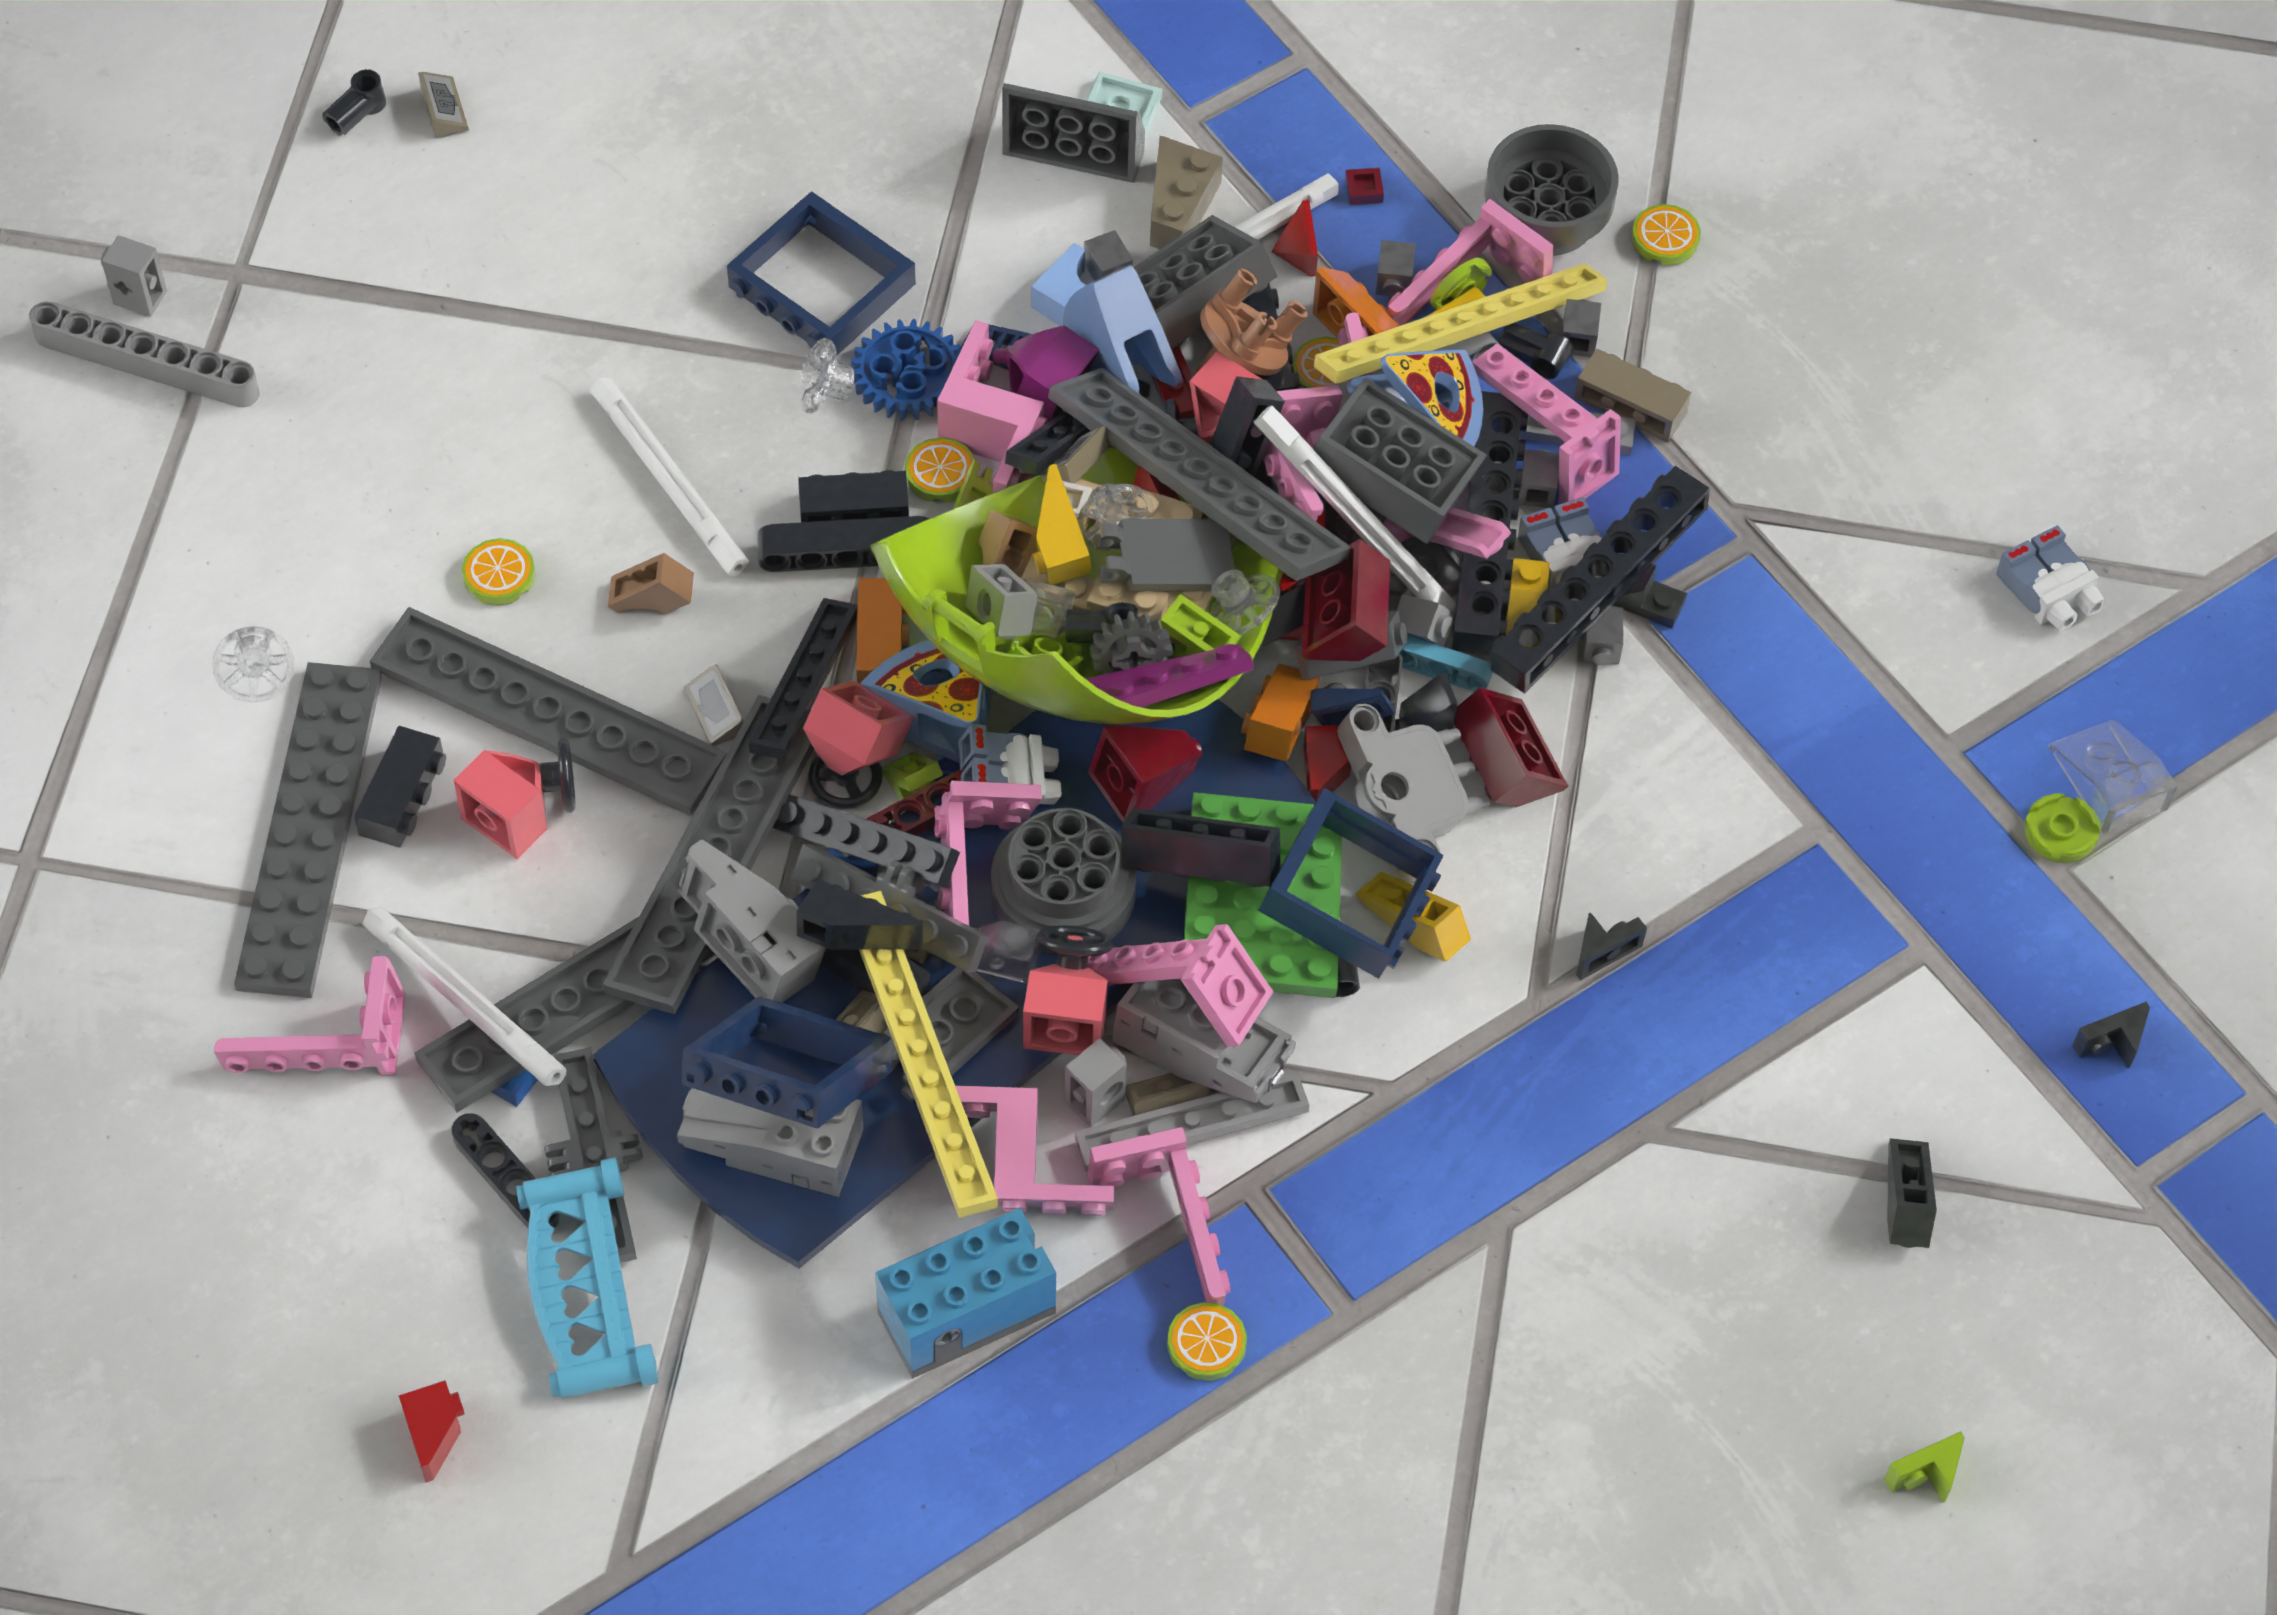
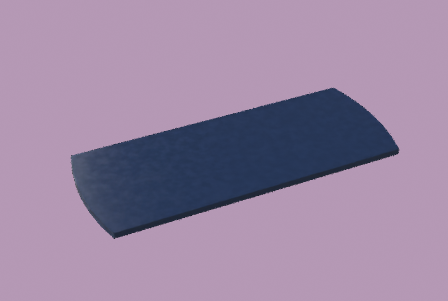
M1219 699L1203 709L1187 715L1146 723L1106 724L1085 722L1035 710L1005 733H1020L1027 737L1030 734L1041 735L1042 745L1058 749V766L1053 773L1044 772V778L1061 782V797L1055 804H1038L1029 818L1050 809H1077L1094 815L1121 836L1122 821L1088 774L1103 728L1108 725L1184 730L1190 738H1195L1201 745L1202 757L1198 760L1195 770L1150 811L1191 816L1193 792L1304 804L1316 803L1308 789L1285 761L1244 750L1247 735L1241 733L1244 719ZM943 794L934 796L931 802L935 806H941ZM906 811L899 816V820L905 824L916 823L920 818L913 811ZM984 824L978 828L964 827L969 926L989 936L976 973L1018 1005L1019 1015L952 1075L955 1086L1020 1088L1062 1054L1023 1048V1009L1030 970L1056 964L1058 955L1042 953L1021 944L1004 929L995 914L991 897L992 862L999 845L1012 831L1001 829L999 825ZM935 826L917 835L918 837L941 844V838H936ZM1033 843V844H1031V845H1029V846H1031V847H1037V846H1040V844H1038V843ZM1095 852V853H1093L1094 855H1097V856L1106 855V853H1104V852ZM1062 863L1057 866L1061 868H1067L1071 865ZM880 865L878 868H859L876 878L881 872L887 871L886 867ZM1136 869L1134 908L1124 928L1112 939L1114 943L1113 948L1126 945L1135 946L1184 940L1187 877H1178L1173 873L1158 871L1142 872ZM1026 875L1022 876L1021 878L1025 880H1031L1035 877ZM914 877L911 886L916 888L914 898L944 913V910H940L938 907V892L942 886ZM1091 884V885H1088L1087 887H1088V888H1091V889H1097V888H1100L1101 886L1096 885V884ZM806 888L792 899L798 908L810 892V889ZM1055 896L1051 899L1055 901H1061L1065 898L1061 896ZM932 953L928 955L923 964L907 957L930 973V990L956 968L955 965ZM718 957L695 975L675 1014L652 1008L594 1053V1062L616 1102L635 1129L677 1179L713 1212L753 1242L800 1269L933 1160L936 1155L916 1101L911 1102L901 1094V1089L906 1085L902 1082L905 1072L901 1061L898 1062L897 1066L886 1078L857 1098L862 1101L864 1130L839 1197L794 1185V1182L790 1184L726 1166L725 1158L686 1148L683 1144L678 1143L677 1134L684 1119L682 1108L691 1090L690 1087L682 1085L683 1049L755 999L750 991L740 982L739 978ZM820 964L815 980L783 1003L836 1020L861 991ZM1134 983L1107 985L1106 1017L1117 1009L1118 1003ZM757 1038L729 1057L813 1085L818 1084L842 1066ZM967 1117L971 1128L983 1119Z

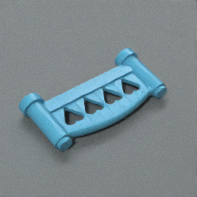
M617 1157L601 1160L600 1166L523 1182V1185L516 1186L520 1209L528 1208L530 1211L527 1236V1273L531 1300L539 1328L558 1368L555 1373L549 1374L553 1397L561 1396L564 1399L642 1382V1386L659 1383L652 1344L636 1347L609 1204V1199L624 1196V1187ZM555 1213H561L584 1222L562 1243H556L551 1239L554 1228L549 1225V1218ZM562 1250L591 1259L569 1280H562L558 1277L561 1265L555 1261V1257ZM573 1287L598 1296L577 1317L569 1318L565 1315V1308L568 1305L562 1299V1293L565 1289ZM581 1325L605 1334L584 1355L576 1356L571 1352L574 1340L569 1337L568 1333L573 1326Z

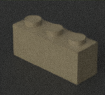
M1596 349L1578 377L1574 399L1604 413L1611 409L1620 417L1636 419V428L1669 442L1687 414L1692 392L1684 389L1677 383L1664 380L1644 368H1638L1625 362L1614 354H1608Z

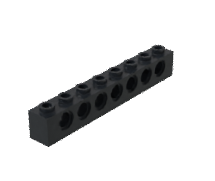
M1481 391L1483 418L1479 437L1474 447L1487 454V456L1470 480L1467 512L1500 521L1507 526L1511 534L1503 541L1501 549L1487 559L1464 551L1462 552L1452 650L1491 655L1490 648L1494 641L1501 635L1506 636L1507 621L1500 620L1501 611L1508 612L1510 590L1503 588L1504 580L1511 581L1513 559H1507V550L1514 551L1517 529H1510V521H1517L1520 499H1513L1514 490L1520 491L1523 469H1516L1517 461L1524 460L1526 440L1519 439L1520 431H1527L1529 414L1501 393ZM1480 581H1487V582H1489L1490 584H1484V583H1481ZM1476 612H1485V613H1487V614H1486V615H1481V614H1478V613H1476Z
M1676 465L1666 475H1660L1653 483L1651 490L1643 498L1638 497L1632 503L1629 512L1621 520H1615L1608 528L1606 535L1598 543H1592L1585 551L1583 558L1575 566H1569L1562 574L1560 581L1552 589H1546L1541 594L1537 605L1529 613L1523 612L1517 618L1513 629L1506 636L1501 635L1494 641L1490 648L1491 671L1525 694L1708 509L1710 488Z

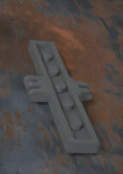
M813 844L802 845L791 880L810 890L816 881L820 879L830 884L840 885L860 896L881 891L888 907L900 912L910 913L923 921L922 949L966 972L977 971L989 936L914 898L916 888L911 886L915 875L913 869L909 867L903 868L901 863L894 860L889 864L887 871L881 872L876 878Z
M591 1047L553 1055L567 1071L564 1079L559 1084L570 1140L549 1144L544 1147L546 1157L551 1158L547 1161L548 1170L553 1172L550 1176L600 1166L601 1160L617 1157L620 1172H623L629 1168L628 1163L641 1160L643 1154L641 1148L637 1147L640 1144L637 1134L622 1136V1132L619 1130L609 1131ZM624 1196L609 1199L620 1263L636 1260V1251Z

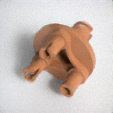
M1243 268L1238 270L1226 288L1220 289L1201 310V324L1207 337L1212 342L1213 348L1205 356L1201 365L1197 367L1196 373L1216 351L1252 373L1259 375H1274L1278 373L1288 360L1287 345L1292 340V333L1308 316V312H1305L1306 308L1299 302L1290 301L1276 320L1272 316L1267 320V313L1258 312L1242 302L1253 286L1257 284V280L1248 270Z

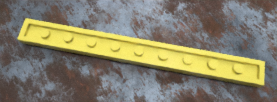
M1583 263L1316 354L1314 367L1335 384L1346 382L1349 379L1381 369V358L1387 354L1433 351L1566 305L1567 299L1580 300L1606 291L1607 278Z
M881 891L861 895L865 898L875 899L887 906ZM859 950L958 1217L961 1218L998 1208L996 1192L904 950Z

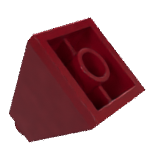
M1108 725L1103 728L1088 774L1122 823H1124L1132 808L1151 810L1195 770L1198 760L1201 759L1202 748L1200 743L1195 738H1190L1184 730Z

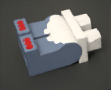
M1584 497L1554 506V511L1551 508L1521 516L1518 539L1530 560L1550 562L1547 589H1552L1560 581L1564 571L1571 565L1575 566L1583 558L1585 551L1592 543H1598L1603 538L1597 532L1588 514L1589 506Z
M2056 525L2033 537L2031 542L2027 540L2003 552L1996 575L2025 607L2035 614L2034 618L2040 625L2050 621L2059 631H2063L2071 627L2076 621L2077 613L2073 608L2079 606L2087 616H2092L2101 611L2105 599L2096 588L2099 576L2094 570H2090L2085 561L2076 556L2064 541L2066 534Z
M972 723L958 740L960 770L963 771L961 773V781L1041 785L1042 799L1039 804H1055L1061 797V782L1044 778V772L1053 773L1058 766V749L1042 745L1041 735L1030 734L1027 737L1020 733L1002 734L986 731V725Z

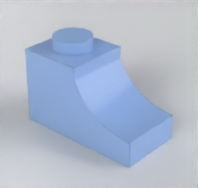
M1073 243L1031 286V308L1060 326H1063V314L1069 298L1077 290L1086 286L1079 280L1085 271L1084 248Z

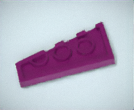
M1225 644L1213 650L1096 676L1087 680L1098 689L1118 700L1133 706L1145 707L1254 670L1251 655L1239 644Z

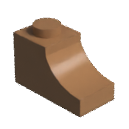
M991 509L978 540L983 553L982 565L1005 564L1021 578L1036 544L1038 528L1020 519Z
M665 553L657 555L611 576L608 607L617 613L631 609H650L665 615L691 603L694 572Z

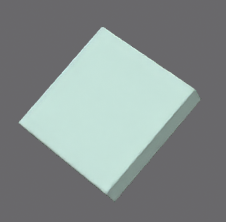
M1099 71L1086 101L1137 111L1146 135L1161 101L1163 89Z

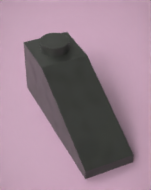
M1890 1138L1888 1144L1887 1205L1890 1244L1906 1248H1929L1937 1211L1929 1143Z

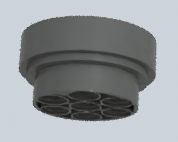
M1555 124L1526 127L1507 136L1494 149L1487 168L1484 193L1485 203L1491 199L1553 244V256L1567 254L1584 245L1609 222L1619 183L1618 169L1609 151L1597 139L1581 130Z
M1071 808L1050 809L1038 813L1014 828L1001 842L994 855L991 868V897L995 914L1004 929L1014 939L1033 950L1058 955L1057 952L1045 949L1037 942V933L1043 928L1057 925L1080 926L1101 931L1113 939L1124 928L1132 914L1136 895V868L1122 867L1121 836L1092 814ZM1033 843H1038V844H1040V846H1037V847H1031V846H1029V845H1031V844H1033ZM1095 852H1104V853H1106V855L1097 856V855H1094L1093 853H1095ZM1065 863L1071 866L1067 868H1061L1057 865ZM1030 875L1035 878L1031 880H1025L1021 877ZM1091 884H1096L1101 887L1097 889H1091L1087 886ZM1055 896H1061L1065 899L1061 901H1055L1051 898Z

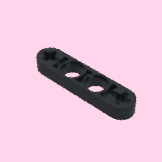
M473 1113L459 1116L451 1127L456 1147L528 1229L529 1209L521 1210L517 1195L507 1192L506 1187L515 1179L529 1181L536 1178L481 1116ZM464 1129L476 1130L478 1140L481 1142L478 1148L471 1136H464ZM492 1152L501 1153L505 1157L503 1163L495 1168H490L483 1164L484 1157ZM555 1213L549 1218V1225L554 1229L560 1220L559 1213Z

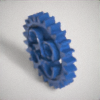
M898 319L897 328H892L886 322L884 323V332L882 333L873 328L871 330L872 339L862 337V348L855 347V358L851 359L852 383L855 384L856 394H863V403L865 405L873 402L875 413L885 408L887 418H890L895 412H900L901 421L905 420L907 413H912L914 418L919 420L920 412L925 411L927 415L932 417L933 407H937V400L961 352L960 344L954 345L952 334L943 337L942 327L930 331V322L928 321L922 328L917 327L916 319H912L909 326H904L902 320ZM922 341L925 342L929 349L930 366L925 364V352L920 351ZM887 373L891 374L892 387L896 388L895 398H892V395L887 390Z

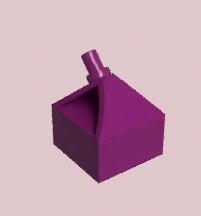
M1063 325L1026 336L1006 349L997 348L993 352V359L995 362L1005 363L1008 366L1010 392L1044 402V417L1048 418L1049 422L1063 411L1061 407L1048 399L1050 386L1090 372L1099 349Z

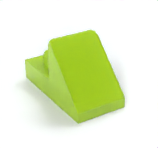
M1182 594L1177 597L1160 619L1162 629H1167L1169 635L1188 647L1184 656L1213 650L1225 644H1237L1241 638V635Z
M910 752L881 767L884 777L900 800L935 782L934 779L943 775L937 761L915 752Z
M1960 1431L1892 1462L1884 1478L1890 1490L1894 1492L1903 1487L1907 1490H1912L1929 1479L1943 1503L1946 1502L1953 1485L1965 1437Z

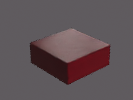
M1380 167L1346 170L1345 182L1349 205L1383 203L1384 191Z

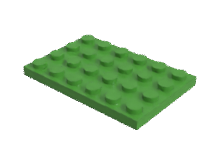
M1193 792L1191 816L1280 828L1281 867L1314 804ZM1321 826L1287 891L1335 919L1340 920L1342 837ZM1187 877L1184 940L1207 939L1215 925L1228 924L1273 992L1327 998L1336 997L1338 956L1257 911L1270 887H1251L1246 883L1231 881L1215 882L1209 878Z

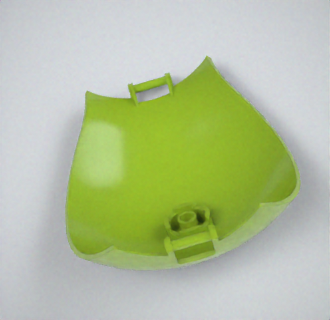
M1110 447L1080 479L1131 494L1138 465L1118 449ZM1043 474L918 523L870 546L880 570L894 595L931 643L950 661L977 681L1006 698L1029 708L1077 721L1106 724L1146 723L1183 716L1203 709L1223 696L1242 676V674L1145 707L1133 706L1108 695L1087 680L1088 678L1101 676V672H1096L1094 669L1090 643H1067L1065 632L1056 628L1052 630L1048 626L1045 617V604L1036 602L1031 635L1016 636L1015 639L1011 640L996 637L994 623L990 621L983 624L965 607L971 566L982 565L983 563L982 548L978 544V540L990 510L992 509L1020 519L1038 528L1046 482H1043L1041 479ZM1177 493L1180 501L1189 503ZM1088 522L1083 538L1090 554L1092 573L1084 576L1097 579L1100 567L1106 566L1105 558L1107 556L1121 557L1120 549L1095 550L1093 537L1095 534H1101L1100 525ZM1237 539L1232 555L1238 585L1234 591H1215L1207 612L1241 635L1237 644L1247 651L1253 660L1269 625L1284 571L1263 558L1246 543ZM1174 645L1175 650L1170 659L1183 657L1187 648Z

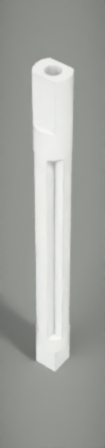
M1327 173L1234 227L1259 240L1290 222L1303 200L1310 201L1312 210L1337 196L1339 183Z
M598 377L590 388L591 393L730 577L740 575L749 563V560L611 378Z
M1272 405L1266 408L1254 421V424L1369 546L1390 560V569L1417 598L1440 603L1451 611L1457 603L1322 460Z
M382 907L368 909L362 925L384 945L400 957L545 1086H551L562 1082L567 1071L561 1063Z

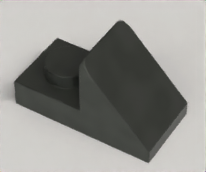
M1652 565L1613 606L1621 607L1623 610L1673 629L1686 602L1688 593L1654 581L1657 565Z
M1590 912L1587 918L1576 973L1580 981L1641 948L1647 930L1642 920L1636 917L1627 923L1621 921L1611 927L1606 933Z
M2146 1001L2081 1027L2072 1047L2079 1058H2082L2092 1053L2095 1056L2104 1054L2114 1046L2126 1067L2130 1068L2140 1045L2150 1006Z

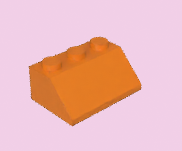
M1324 267L1316 270L1312 313L1336 338L1339 331L1345 328L1344 321L1349 313L1359 314L1361 326H1365L1368 337L1399 326L1390 317L1388 310L1382 304H1378L1368 294L1365 286L1361 282H1356L1347 272Z

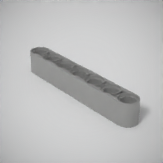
M40 302L30 310L29 318L36 341L45 348L236 407L251 406L259 398L260 392L254 368L246 361L54 302Z

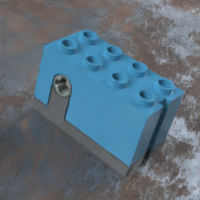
M1021 1207L875 1272L878 1315L912 1379L1056 1313V1271L1043 1247L1035 1249V1233Z

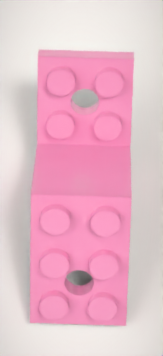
M975 320L937 400L938 438L954 439L967 446L973 454L1001 462L993 479V493L1035 476L1022 473L1018 468L1005 464L1006 451L1048 422V418L1044 417V402L982 384V381L987 382L992 373L993 361L989 360V356L992 351L993 340L989 339V324Z
M955 1086L967 1117L990 1118V1112H997L994 1190L998 1198V1206H1002L1003 1213H1008L1021 1207L1023 1213H1026V1207H1042V1214L1064 1215L1066 1214V1208H1081V1215L1105 1216V1209H1113L1114 1186L1035 1184L1038 1088Z

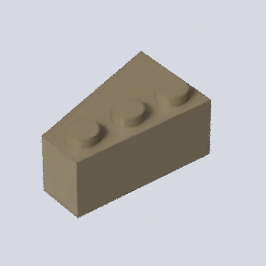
M1160 135L1151 213V247L1162 249L1201 222L1221 185L1223 157Z

